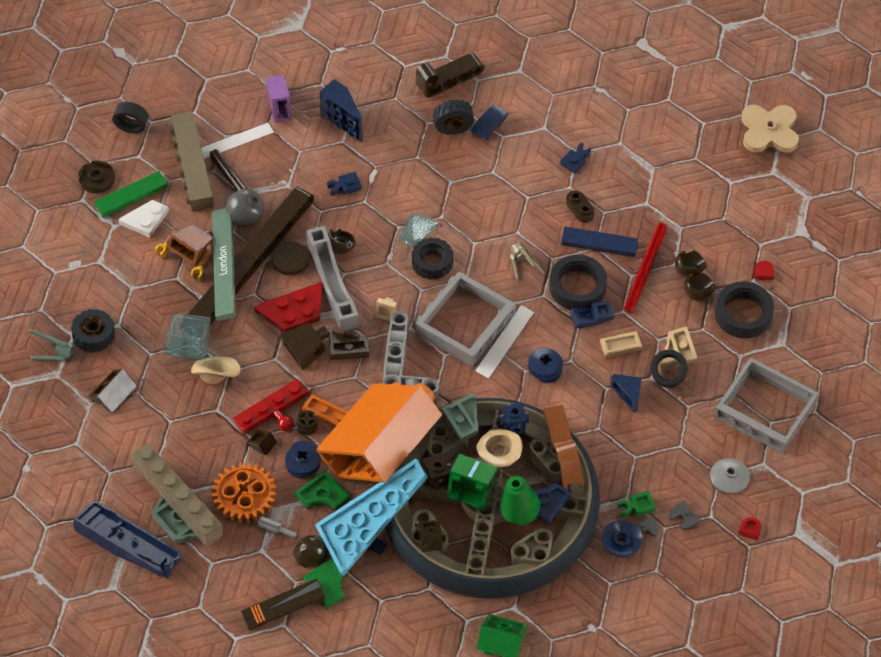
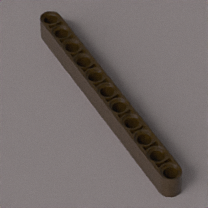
M298 186L295 187L234 259L235 295L308 210L314 200L313 194ZM214 284L181 322L180 330L195 339H199L216 319Z

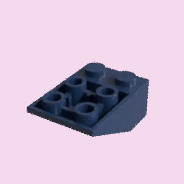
M333 79L319 92L321 115L324 119L334 123L337 128L347 132L353 139L362 142V117L348 88Z

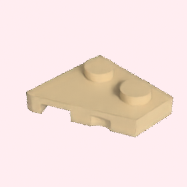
M687 326L669 331L664 350H675L681 353L686 359L687 365L698 362ZM670 357L664 358L661 363L662 372L681 367L676 359Z

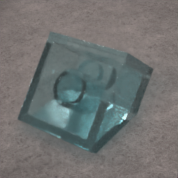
M172 313L166 336L165 355L203 360L208 354L211 318Z

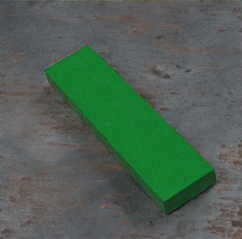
M157 171L94 201V206L102 218L167 188L168 183L160 171Z

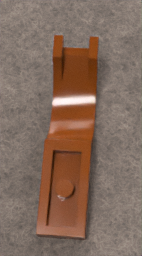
M560 405L544 408L543 413L551 444L556 450L560 464L563 488L568 490V485L579 483V487L582 488L584 487L580 459L576 445L572 440L564 407Z

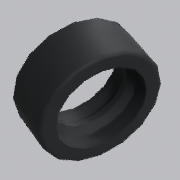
M121 102L117 104L112 120L115 126L122 131L136 134L144 131L149 115L145 108L136 103Z
M667 349L660 351L651 362L653 379L663 387H676L687 376L688 366L686 359L675 350ZM664 358H674L680 363L681 370L675 379L666 380L659 375L658 365Z

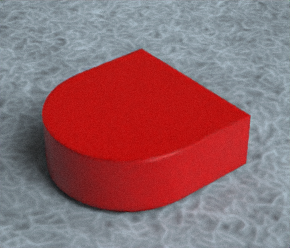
M759 261L755 265L754 279L773 280V265L768 261Z
M754 517L745 518L741 523L738 535L757 541L761 532L760 521Z

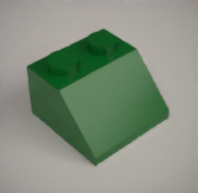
M488 614L481 625L476 649L481 650L482 653L487 655L496 654L501 657H518L528 624Z

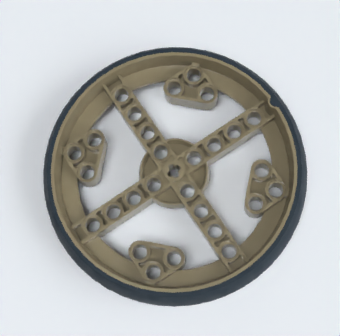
M476 398L478 428L492 427V430L504 427L500 425V414H503V406L523 404L524 412L528 411L529 423H526L524 434L533 438L530 443L529 458L550 483L561 482L558 456L554 454L556 450L552 447L544 413L541 409L514 400ZM442 414L395 472L415 459L420 461L427 451L428 457L437 455L434 452L443 453L445 460L448 461L467 449L469 439L462 442L458 440L457 435ZM570 431L578 451L584 487L580 488L579 483L569 484L570 492H572L571 497L554 518L567 521L556 540L552 543L553 534L549 529H537L512 546V566L486 568L494 525L506 521L500 511V501L506 483L511 476L504 471L505 467H497L494 493L485 510L477 509L469 504L447 497L448 484L444 487L431 489L427 488V486H430L429 482L424 481L411 496L460 504L466 515L475 521L467 565L443 555L448 551L449 537L442 526V550L422 552L421 541L415 540L420 538L419 521L437 520L426 509L417 510L412 519L408 501L388 523L385 531L394 549L416 573L447 591L463 596L489 599L513 597L534 591L549 584L567 571L582 555L594 533L599 516L600 491L598 478L590 456L582 443ZM488 512V513H490V514H489V515H484V514H482V513ZM540 539H545V540H547V541H546V542H541V541H539V540H540ZM481 547L483 550H476V548ZM516 554H523L524 556L519 557ZM537 557H543L544 559L538 560ZM478 565L480 568H473L472 566Z

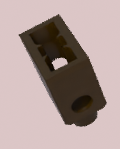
M309 323L281 334L284 346L302 370L325 352L323 340L330 336L325 326L315 331Z

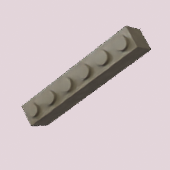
M193 111L171 115L172 123H169L170 133L175 135V137H172L174 148H178V151H175L177 162L181 161V165H178L180 176L185 178L182 179L183 190L188 192V194H185L186 203L191 205L192 212L214 208L213 196Z
M149 443L132 453L134 467L206 547L223 536L222 525Z

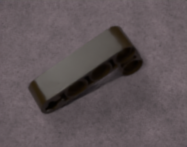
M469 53L437 69H433L429 63H423L416 70V85L425 97L431 98L480 75L485 67L474 53Z

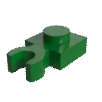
M649 491L631 495L630 501L621 500L617 506L618 508L625 507L627 509L621 511V517H628L631 512H635L636 516L655 512L656 509Z

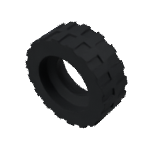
M433 237L417 242V245L412 250L413 269L422 278H428L429 280L445 277L453 267V250L445 240ZM428 252H436L441 255L442 260L439 264L429 265L424 262L423 257Z

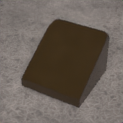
M258 429L246 444L259 453L267 455L276 445L277 441L271 432Z

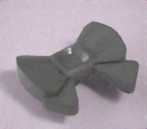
M685 501L677 504L674 511H670V520L679 516L685 519L682 529H690L700 521V516L693 514L687 508Z
M649 516L645 521L638 524L633 523L640 529L641 533L649 531L654 537L657 536L658 528L653 517Z

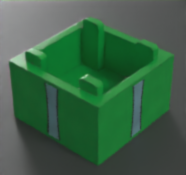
M459 454L450 470L447 497L469 504L477 509L485 510L494 493L497 467Z

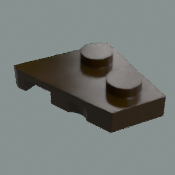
M328 328L330 333L331 360L369 357L367 337L356 336L349 332L341 334L334 332V328Z

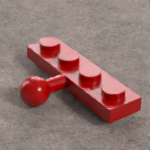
M295 379L233 417V423L245 435L275 417L279 421V428L282 431L288 432L294 427V421L291 417L284 416L281 412L309 395L308 390L298 379Z

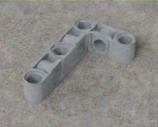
M401 310L395 311L391 315L390 328L388 330L383 384H392L394 382L401 385L424 384L433 390L432 392L435 395L434 403L439 398V383L437 380L403 376L408 338V315Z

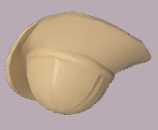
M219 356L195 361L191 369L192 374H199L205 383L212 385L220 383L226 377H235L241 371V367L235 359Z
M503 429L490 430L482 436L476 446L479 456L495 467L510 466L516 462L521 456L523 447L522 440L518 434Z

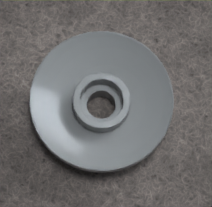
M727 458L713 465L710 479L717 490L726 494H736L742 492L748 486L750 473L742 462Z

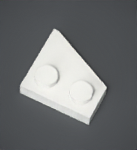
M151 200L121 217L119 224L150 238L169 212V207Z

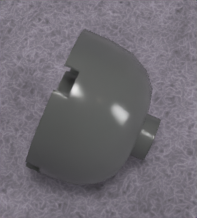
M239 189L228 197L226 211L232 216L230 219L239 226L248 227L262 217L264 202L261 196L254 190Z

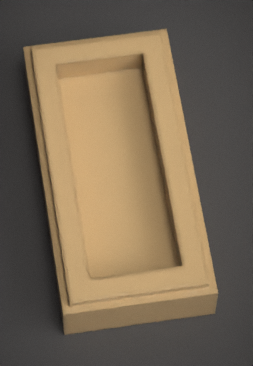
M637 331L600 339V345L605 358L640 351L643 347Z

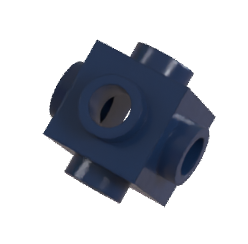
M523 404L503 406V414H500V425L504 426V430H509L516 434H524L526 423H529L528 411L524 412Z

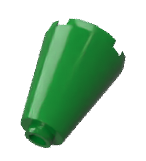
M520 476L511 477L506 483L500 501L502 517L507 522L518 525L531 523L537 518L540 510L539 497L524 478Z

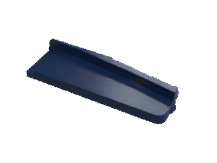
M96 500L74 518L73 526L76 532L117 557L119 556L144 567L157 576H164L168 579L171 576L172 569L181 560L179 550Z

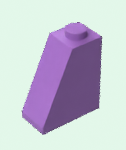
M284 75L266 78L267 93L274 122L291 120L290 94Z

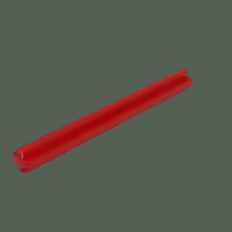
M659 222L656 226L624 305L625 312H634L667 230L665 223Z

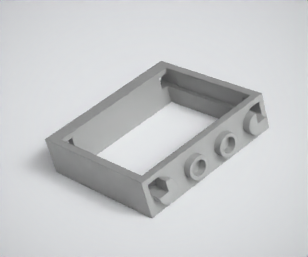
M458 272L455 277L452 276L449 279L445 289H441L438 292L434 302L428 304L424 314L417 317L415 321V334L473 367L515 314L516 304L463 273ZM459 286L501 310L470 349L428 325Z
M750 357L717 405L714 418L784 454L816 405L819 393L812 390L811 387H806L797 380L789 378L778 370L772 369L761 361L758 362ZM750 375L807 404L786 436L729 407Z

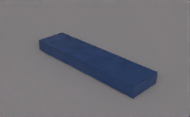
M565 226L561 245L635 257L638 238Z

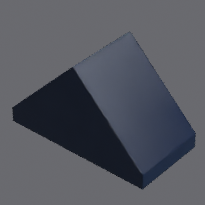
M613 374L610 387L634 413L637 412L642 378Z

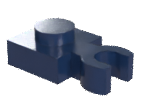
M580 143L577 151L571 149L561 159L560 165L575 174L586 163V158L591 154V148L583 151L584 144Z
M356 172L338 176V181L330 180L327 182L328 188L334 187V189H330L331 196L337 195L340 191H343L345 195L362 190Z

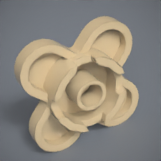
M749 105L743 109L741 120L749 128L744 134L743 144L747 150L761 152L767 147H774V149L787 153L797 148L799 137L796 132L790 129L796 120V112L792 107L779 105L770 112H767L758 105Z

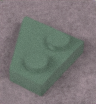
M475 392L441 408V413L461 442L478 434Z

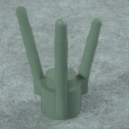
M33 329L29 330L30 333L57 344L55 353L58 354V356H31V360H59L64 362L65 358L71 359L75 348L74 344L61 341Z

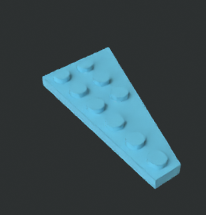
M417 459L393 473L385 483L379 482L315 524L343 576L427 479V475Z

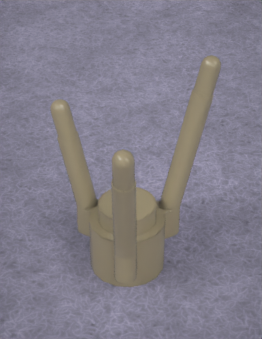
M516 242L511 246L512 254L509 257L512 260L516 280L520 279L516 260L524 261L527 259L532 267L536 266L543 275H546L545 270L531 255L523 242Z

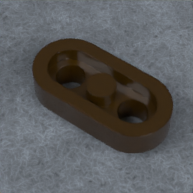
M576 190L569 192L566 196V204L574 216L583 223L592 221L595 210L584 194Z

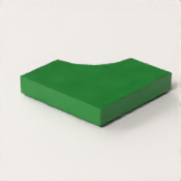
M325 470L294 493V497L306 509L322 505L336 511L351 500L350 495Z
M333 558L305 575L303 580L307 583L316 578L318 579L325 595V599L320 601L329 609L344 599L340 584L349 571L343 576Z

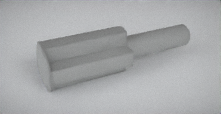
M261 516L258 522V527L274 534L282 533L294 539L298 537L297 533L281 527V523Z

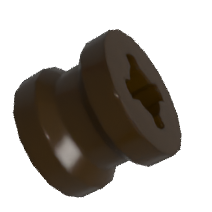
M311 410L300 412L297 418L299 431L305 435L313 434L318 427L316 414Z

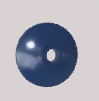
M617 520L608 524L603 530V546L612 555L628 557L635 554L642 545V533L632 522Z

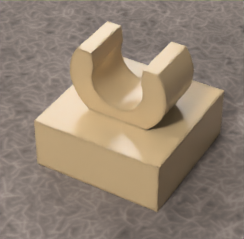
M378 298L374 317L390 321L391 315L396 311L397 303L393 302V298Z

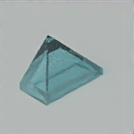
M424 213L411 214L400 235V239L414 247L438 223Z

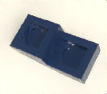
M493 104L478 119L471 130L483 139L488 140L495 128L499 129L509 113Z
M609 301L593 302L590 307L572 308L570 312L575 328L589 327L615 318Z

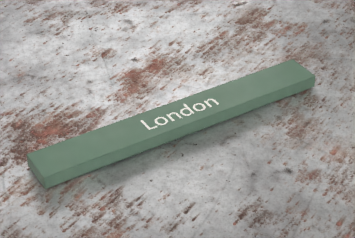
M226 208L212 211L215 318L217 321L236 317L232 220L230 219L232 216L229 212L227 213Z

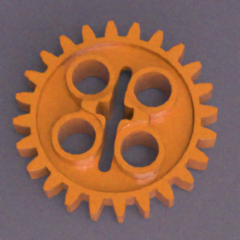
M240 462L239 468L232 464V470L230 471L224 468L225 475L219 473V480L214 479L215 486H212V500H214V507H217L218 513L223 512L224 518L230 515L231 522L238 518L239 523L242 522V519H246V522L249 523L250 518L257 521V515L265 517L264 511L270 512V506H274V499H277V488L274 478H271V473L265 474L264 467L258 470V464H255L253 468L250 467V462L247 463L246 467H243Z

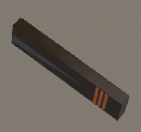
M316 578L241 610L250 631L323 600L325 595Z

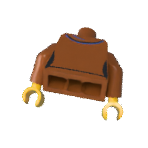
M195 225L176 228L164 240V244L156 246L155 251L157 255L160 253L161 258L164 259L168 256V248L194 266L198 264V267L192 269L191 275L193 278L195 274L199 273L198 281H201L203 279L202 270L207 267L213 254V233L210 229L203 231Z

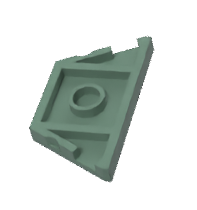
M160 497L159 503L155 505L151 514L173 542L177 544L198 540L199 538L169 504Z

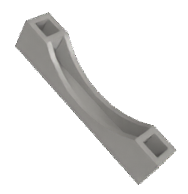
M325 226L306 230L307 244L340 332L359 328L358 313L342 281Z

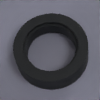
M566 256L560 259L551 270L549 284L551 296L556 303L569 310H572V308L590 307L593 302H601L605 296L607 284L606 271L597 260L589 256ZM570 271H584L595 279L596 287L587 294L574 295L562 288L560 279Z
M745 281L735 282L726 286L718 295L715 318L721 329L729 335L737 338L757 337L763 334L771 324L774 302L768 291L760 285ZM735 298H750L760 305L763 314L756 321L749 323L740 322L728 314L726 305Z

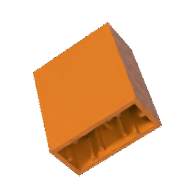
M396 382L392 384H372L319 445L316 451L337 478L385 483L441 417V412L433 403L435 395L430 388L421 383L416 385H401Z

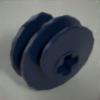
M539 348L529 356L528 369L542 383L555 382L562 374V357L553 349Z
M304 440L292 444L285 457L287 471L297 478H307L315 474L321 465V456L316 451L317 446Z

